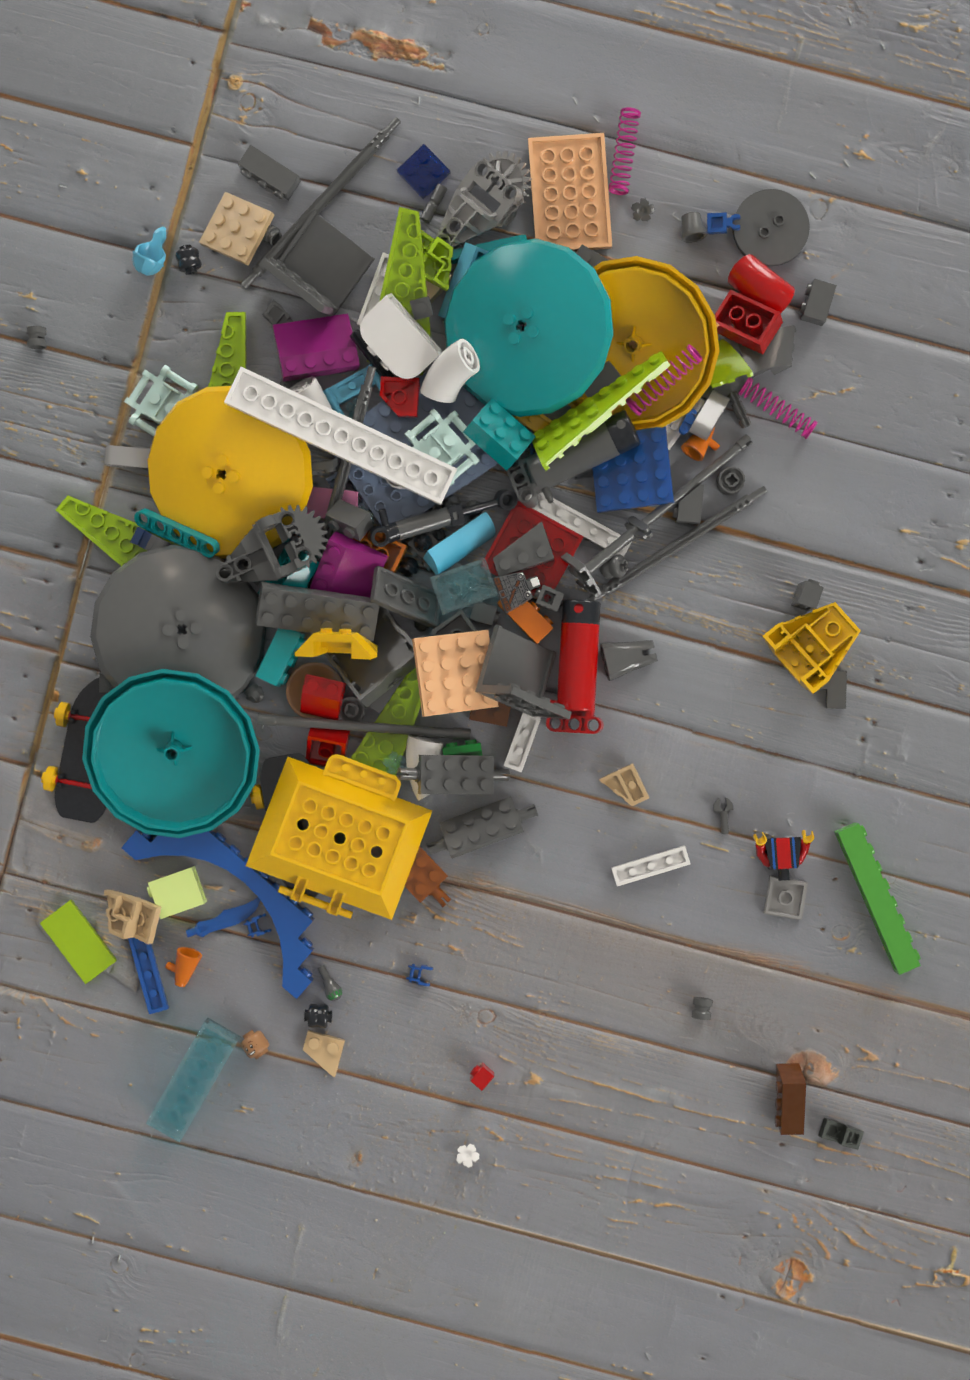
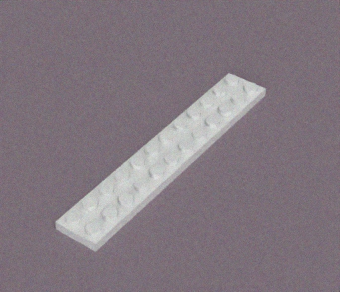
M240 367L224 401V404L439 505L442 504L457 471V468L243 367Z

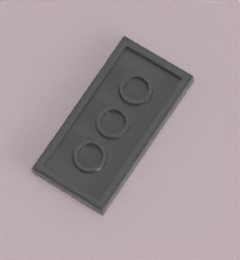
M377 566L374 568L370 602L435 629L439 625L442 593L383 567Z

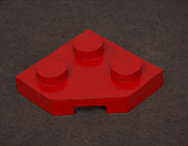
M381 376L380 397L398 417L418 418L420 378L404 379Z

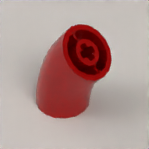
M751 254L742 257L733 266L728 276L729 285L740 294L780 313L787 308L795 293V288Z

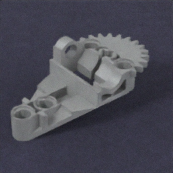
M496 151V158L490 153L489 161L483 158V161H478L472 166L455 190L437 236L444 241L448 239V244L453 249H457L459 245L464 246L466 241L483 235L496 226L501 228L502 225L507 226L516 217L518 207L521 203L525 204L524 196L529 197L525 190L531 189V186L526 184L532 180L530 177H526L530 170H523L527 165L525 162L519 164L522 158L518 156L514 160V153H511L508 157L507 151H504L502 156L499 151ZM487 167L486 174L482 175L483 169ZM476 184L489 192L501 204L496 212L489 209L471 193ZM515 190V196L510 199L511 191ZM459 223V224H460V228H459V230L456 232V231H455V227H456V225Z

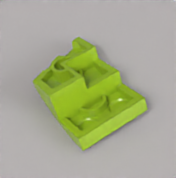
M421 230L426 280L447 291L449 289L453 247L437 236L433 239Z
M719 340L720 352L710 386L715 388L726 383L735 382L737 377L743 375L752 377V370L740 354L726 340Z

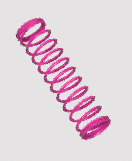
M631 107L620 110L621 116L619 119L621 122L618 124L620 130L617 131L619 137L616 139L618 145L615 146L617 152L614 153L615 160L612 162L615 167L611 169L613 175L610 179L612 182L608 187L609 192L616 195H626L629 193V189L625 187L630 185L629 182L614 181L612 177H631L626 173L613 172L615 168L624 171L632 170L629 166H616L614 164L615 161L633 163L632 159L616 158L615 156L617 153L626 156L634 155L632 151L617 150V146L630 149L636 147L631 143L618 142L619 138L628 141L637 140L634 136L619 135V131L631 134L638 132L634 128L620 127L621 123L629 126L639 125L637 121L621 120L622 116L632 119L640 118L641 112ZM624 111H632L635 113H624ZM614 188L623 189V190H625V191H618V190H615Z
M688 344L686 348L689 351V353L693 356V358L697 360V362L693 361L682 350V353L688 359L691 368L688 367L685 363H683L678 356H676L678 361L682 364L685 373L679 370L674 365V363L670 361V364L675 368L680 378H677L668 369H666V371L669 373L674 382L671 383L662 374H660V376L665 381L668 389L664 388L661 384H659L656 379H654V381L659 386L662 394L658 393L656 390L652 388V386L648 382H646V384L655 394L656 399L649 396L643 388L641 389L643 393L648 397L650 404L643 401L638 394L634 393L636 397L642 402L644 410L641 409L630 397L626 399L628 406L635 414L640 416V414H642V411H646L645 404L647 406H651V399L654 401L658 400L657 394L663 396V389L669 390L668 383L671 385H675L674 378L677 380H681L680 373L687 375L686 368L693 369L692 362L695 364H699V362L702 361L701 355L692 345Z
M749 377L746 380V382L738 392V395L740 394L741 396L747 388V386L749 385L744 395L745 399L757 386L750 400V403H752L763 391L756 406L759 407L761 403L769 396L763 408V411H765L776 399L769 415H772L774 411L782 404L776 416L777 420L789 407L782 421V424H784L788 420V418L795 412L788 426L790 428L802 415L795 429V432H797L801 428V426L808 420L807 425L801 434V437L803 436V438L805 439L809 437V435L812 433V431L817 425L816 420L813 421L812 424L808 427L811 417L806 418L802 422L804 413H801L795 419L798 412V408L794 409L789 414L792 406L791 404H789L781 412L785 404V400H782L775 407L779 399V396H776L768 404L772 396V391L769 392L762 399L766 391V387L762 388L759 391V393L755 396L760 384L757 383L749 391L753 383V379Z

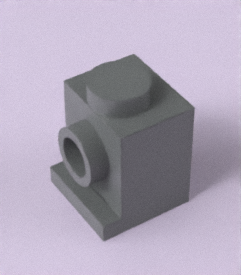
M543 585L541 589L537 588L533 598L536 599L535 604L557 612L564 593ZM545 595L551 597L550 602L544 600Z

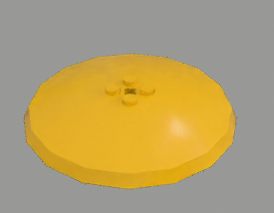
M639 256L602 261L593 268L596 270L611 300L614 335L606 362L609 360L620 375L624 376L635 366L641 365L652 355L662 351L669 364L672 361L679 370L685 373L682 364L676 358L678 356L683 363L691 368L682 350L693 361L697 362L687 350L686 346L688 344L692 345L702 357V361L699 364L692 362L693 369L686 368L687 375L680 373L681 380L674 378L675 385L668 383L669 390L663 389V396L657 394V401L651 399V406L645 404L646 411H642L640 416L635 414L627 403L623 406L619 404L611 411L613 415L621 410H626L635 430L665 427L689 413L711 384L720 352L715 315L698 285L670 264ZM632 340L637 343L635 349L632 348V345L629 346ZM670 364L667 369L674 376L680 378L675 368ZM664 370L661 374L669 382L674 383L669 373ZM660 375L657 376L655 379L658 383L668 389L663 378ZM654 380L648 382L654 390L662 394ZM645 382L642 388L649 396L656 399L655 394ZM642 390L637 393L643 401L650 404L648 397ZM584 393L568 405L571 408H575L588 397ZM632 393L629 397L644 410L642 402Z
M231 386L206 387L178 401L157 426L147 458L150 494L160 515L217 540L220 550L215 555L222 559H227L226 557L231 555L241 540L253 528L252 525L256 524L255 522L259 519L281 512L280 508L282 507L285 511H288V505H291L293 511L299 505L300 511H303L305 506L307 507L313 488L311 452L307 443L224 404ZM290 516L282 519L284 525H290L293 522V518ZM276 528L265 533L272 548L282 543ZM173 529L174 533L178 537H180L179 531L177 529ZM190 536L191 542L196 545V539ZM207 543V549L213 552V547Z

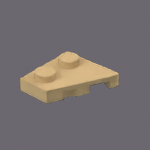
M633 763L599 779L602 784L613 790L615 794L622 797L631 806L650 798Z
M308 1030L303 1051L331 1076L335 1077L345 1040Z

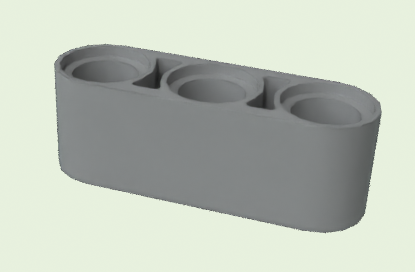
M713 390L689 432L706 441L727 407L730 398Z
M106 445L104 465L148 470L147 458L150 449Z

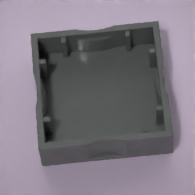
M379 606L374 640L371 641L378 646L376 658L371 660L351 659L350 653L324 654L331 665L341 674L356 697L366 707L416 668L411 638L389 611Z

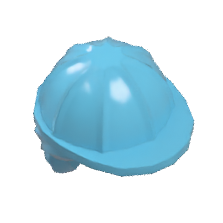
M165 227L156 229L151 241L137 245L132 252V261L135 269L146 276L154 275L164 267L166 254L162 245L166 240Z

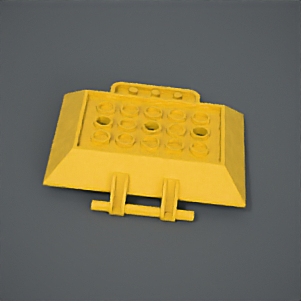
M335 754L330 756L324 770L287 757L246 866L295 884L293 889L280 885L278 893L289 896L294 901L300 903L303 901L327 910L326 912L332 915H341L351 919L353 912L341 907L344 902L392 920L433 810L398 798L397 795L401 782L397 776L342 755ZM300 819L308 821L309 826L306 830H300L297 827V822ZM338 832L343 833L346 837L345 842L342 844H337L334 841V836ZM374 846H379L382 849V855L378 858L371 855V849ZM309 889L331 897V901L328 903L304 894L305 890Z

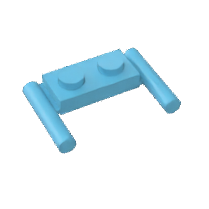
M368 366L323 391L334 411L345 415L340 404L342 405L359 395L361 384L364 385ZM375 371L371 387L376 384L380 391L381 377Z

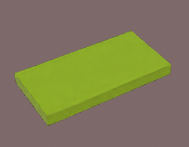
M72 899L40 922V925L85 985L117 961L116 957Z

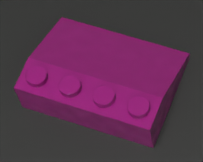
M348 313L272 325L283 382L359 369L360 363L356 344L350 337L352 328Z
M335 531L328 540L326 550H324L310 589L371 597L374 568L377 566L384 568L388 556Z

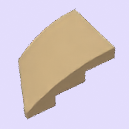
M108 889L104 890V896H107L108 901L106 914L108 917L109 933L121 939L134 937L146 944H152L162 907L125 893Z

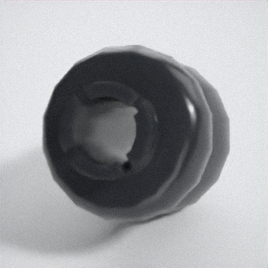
M183 245L179 247L180 250L175 254L178 261V269L181 272H186V275H192L191 272L195 274L202 265L199 259V251L191 245H185L186 248Z
M310 1004L309 1009H305L304 1022L308 1021V1026L311 1028H327L328 1022L332 1023V1010L329 1011V1006L326 1004Z

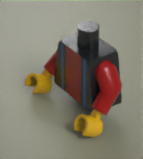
M802 830V840L801 837L767 839L764 832H762V837L758 839L756 834H754L756 856L764 866L768 867V870L778 869V881L790 880L789 869L798 868L803 863L808 854L810 844L814 840V833L811 831V835L806 836L805 830Z

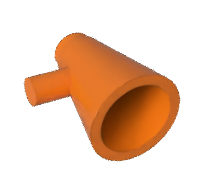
M714 429L706 441L693 434L681 445L682 451L691 459L702 461L708 446L714 451L720 447L712 439Z
M180 947L177 949L176 964L167 962L165 968L175 973L176 986L186 987L202 958V954L199 951L189 947Z

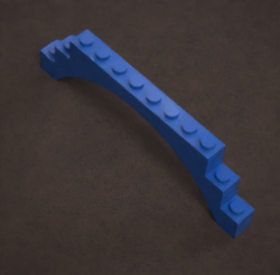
M136 830L121 847L133 859L139 860L166 855L187 856L205 860L232 873L259 897L270 914L280 939L283 956L282 987L297 999L314 979L311 977L312 973L307 968L303 967L302 969L300 967L314 950L312 947L313 943L309 939L300 937L315 919L312 917L313 913L308 908L299 906L298 902L290 899L289 896L278 893L280 884L270 881L268 874L247 867L248 857L244 858L239 854L241 851L232 844L230 846L226 843V838L219 832L215 833L211 830L182 838L157 835L153 840L151 839L153 837L151 834H145L140 830Z

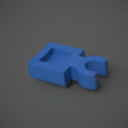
M727 212L707 213V233L726 234L727 228L735 231L740 230V225L733 224L734 220L741 219L740 215L734 214L727 218Z

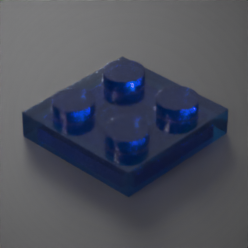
M425 144L397 169V173L422 199L430 194L437 184H440L451 173Z

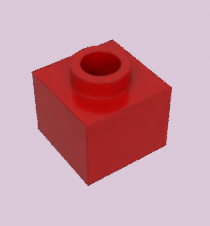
M484 1063L480 1066L476 1065L470 1072V1081L481 1091L495 1077L494 1072Z

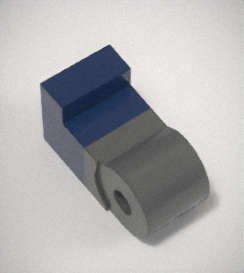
M137 527L130 541L147 551L171 545L140 527Z

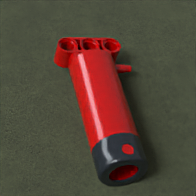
M564 600L562 603L557 700H551L550 703L562 704L566 710L572 713L570 720L559 719L560 726L556 729L551 724L554 718H547L546 726L550 731L598 734L603 730L604 724L602 719L594 717L601 603L598 601ZM573 719L579 721V727L576 730L570 726ZM592 720H596L599 724L598 729L595 731L589 727Z

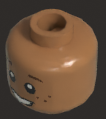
M250 1030L243 1035L244 1040L241 1042V1047L249 1058L258 1059L268 1052L269 1042L261 1031L254 1032Z

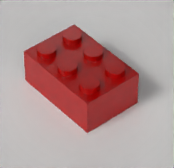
M731 289L715 313L716 322L719 324L717 327L718 334L762 355L783 323L780 312Z

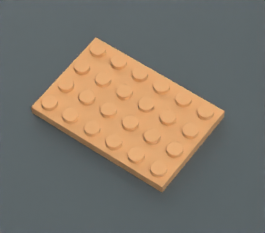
M604 133L528 138L535 239L566 246L572 251H578L582 244L591 250L612 249Z

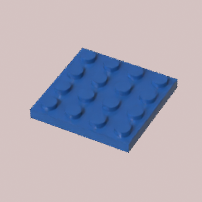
M666 426L636 430L641 442L639 446L593 467L598 513L674 503Z

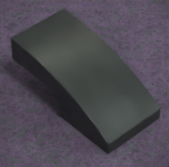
M824 1117L818 1136L837 1142L842 1146L858 1150L864 1131Z

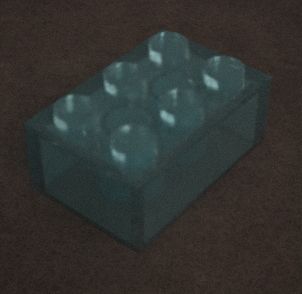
M485 558L430 577L443 616L498 596Z

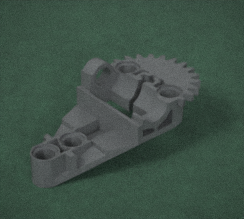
M288 505V511H285L282 507L280 508L281 512L263 517L256 521V524L252 525L253 528L241 540L231 555L226 557L227 560L217 567L216 576L223 583L274 581L306 568V566L309 568L312 561L317 563L315 555L323 556L319 549L326 550L322 543L328 542V539L322 536L328 534V532L321 530L325 523L318 524L321 517L313 518L314 510L307 514L308 507L306 506L303 511H300L299 505L296 506L295 511H293L291 505ZM290 516L293 518V522L290 525H284L282 519ZM276 528L282 543L292 540V535L294 534L297 537L301 536L298 538V543L290 541V543L284 546L291 562L281 567L265 534ZM301 552L309 553V559L306 561H301L298 557ZM241 561L248 562L249 565L246 570L238 568ZM223 569L230 570L231 574L228 578L221 577L220 574Z

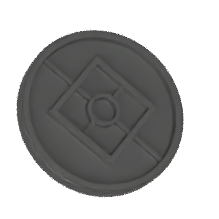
M778 189L760 190L747 197L736 212L741 217L740 220L733 221L734 225H740L741 227L740 230H732L736 246L744 256L748 254L754 255L766 266L773 267L788 263L801 252L807 242L810 230L808 214L801 202L788 192Z

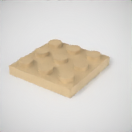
M225 192L199 243L249 266L275 215L267 209Z

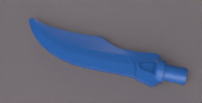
M257 897L244 905L223 910L215 918L199 921L194 928L186 930L187 937L194 935L204 937L213 931L239 924L255 912L261 900Z

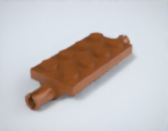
M374 846L371 849V852L377 858L382 855V849L379 846ZM419 846L405 888L420 903L428 895H432L442 908L446 905L441 899L442 897L447 902L451 900L440 888V884L448 875Z

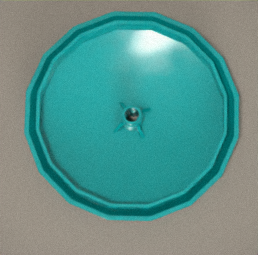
M540 239L503 243L475 260L453 289L444 321L446 348L459 339H465L472 345L479 359L480 368L478 373L471 376L463 384V387L484 405L493 398L507 412L517 417L550 414L581 397L603 370L614 335L611 300L596 270L569 247ZM523 324H527V326L524 327V331H523V330H522Z
M160 669L128 677L100 699L85 726L82 760L93 792L115 818L145 834L182 838L211 831L241 809L256 783L260 748L251 718L228 690L197 673Z

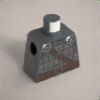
M523 572L492 578L505 614L531 600L533 596L530 590L541 586L537 576L526 579Z

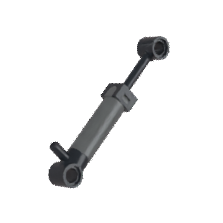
M501 489L497 491L493 500L462 508L461 504L456 502L445 505L441 509L392 523L388 521L386 509H379L378 513L382 525L373 526L368 531L367 538L373 545L384 547L389 543L440 528L466 523L465 515L497 506L505 510H512L517 505L518 498L514 492ZM505 495L509 496L507 504H503V497ZM381 531L383 537L380 541H376L375 534Z

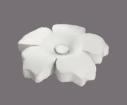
M469 1144L468 1147L465 1145L460 1146L457 1149L460 1153L457 1154L456 1159L458 1164L463 1163L464 1166L469 1168L473 1166L472 1161L476 1162L479 1159V1153L476 1152V1148L472 1144Z

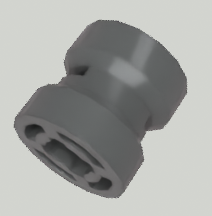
M42 326L27 327V334L29 335L27 347L31 349L47 348V342L45 341L46 328Z
M694 997L693 1004L696 1009L692 1011V1017L700 1020H711V1012L708 1010L712 1007L713 1000L704 997Z

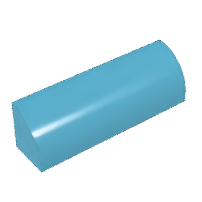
M465 242L438 316L445 319L453 289L472 263L489 251Z
M485 511L429 549L423 559L438 576L495 536L496 530L492 519Z

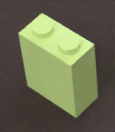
M195 866L148 882L147 891L150 898L153 897L154 903L162 907L160 919L207 902Z

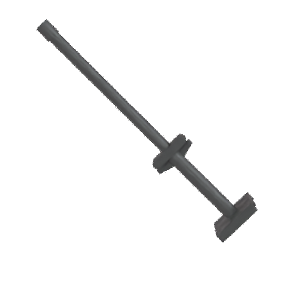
M745 434L735 445L673 494L674 503L659 505L642 520L634 516L627 519L629 523L624 524L627 531L585 565L567 552L561 556L562 560L570 565L568 567L569 572L578 578L576 583L594 597H598L602 592L591 574L635 538H651L653 533L649 526L738 453L749 447L753 443L750 441L751 438Z

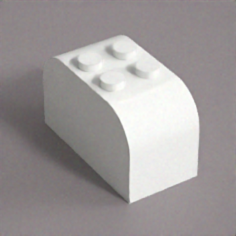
M392 293L386 295L362 319L360 332L363 340L368 345L367 349L373 356L377 355L382 360L380 363L387 371L390 369L400 378L409 379L416 377L443 352Z

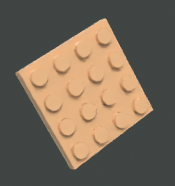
M488 630L412 639L422 717L499 707L497 701L475 692L490 643Z

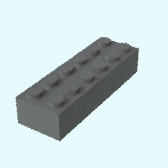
M261 582L255 620L257 626L308 633L320 632V628H332V632H339V629H351V632L359 633L368 640L373 641L379 605L370 602V597Z

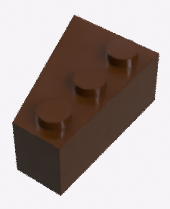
M776 1064L777 1098L775 1099L777 1115H775V1127L779 1128L781 1135H804L806 1081L800 1064Z

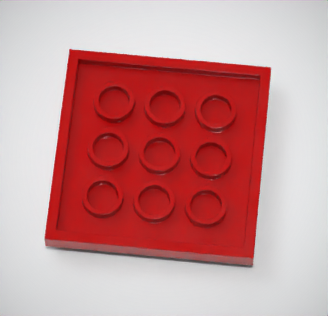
M518 501L515 508L510 511L480 568L498 577L493 558L542 522L554 560L520 572L524 573L526 579L537 576L541 585L538 588L541 589L545 585L555 590L569 565L562 560L561 556L566 552L574 556L584 536L532 508H526ZM537 588L530 590L533 597ZM549 595L544 596L546 602L551 598Z

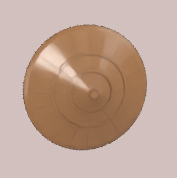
M319 662L306 663L299 666L290 675L286 685L287 701L292 710L299 716L323 719L324 717L300 712L305 676L309 674L342 681L337 672L330 666Z

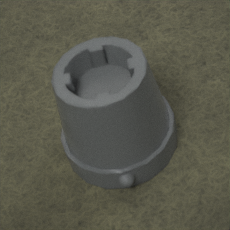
M689 212L681 217L683 242H697L707 236L706 228L703 225L699 212Z

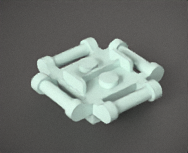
M167 365L163 366L158 377L144 370L143 376L132 394L124 401L136 409L128 423L138 426L153 437L156 429L141 420V416L144 415L159 425L178 401L194 394L198 389L197 384L190 383L171 371V368ZM168 377L187 389L186 394H182L165 383V379ZM149 380L154 382L141 404L136 403Z
M432 409L429 412L430 415L411 431L408 430L404 433V435L411 442L413 448L451 466L464 456L468 458L457 467V471L450 484L451 486L455 483L454 480L470 466L476 465L479 462L477 456L470 451L476 443L464 434L469 440L465 445L449 427V424L453 422L462 433L467 427L458 417L459 414L455 410L443 420L440 414L435 409ZM433 421H436L438 425L418 441L416 436Z

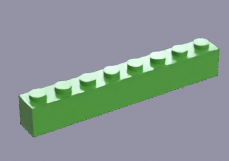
M852 823L834 831L894 972L901 975L921 966L918 961L921 959L916 949H913L911 944L913 939L903 926L905 920L901 913L898 914L896 910L898 905L894 896L889 894V883L886 878L883 879L880 873L882 867L879 861H875L873 857L875 853L871 843H867L865 838L867 833L864 826H860L859 823Z

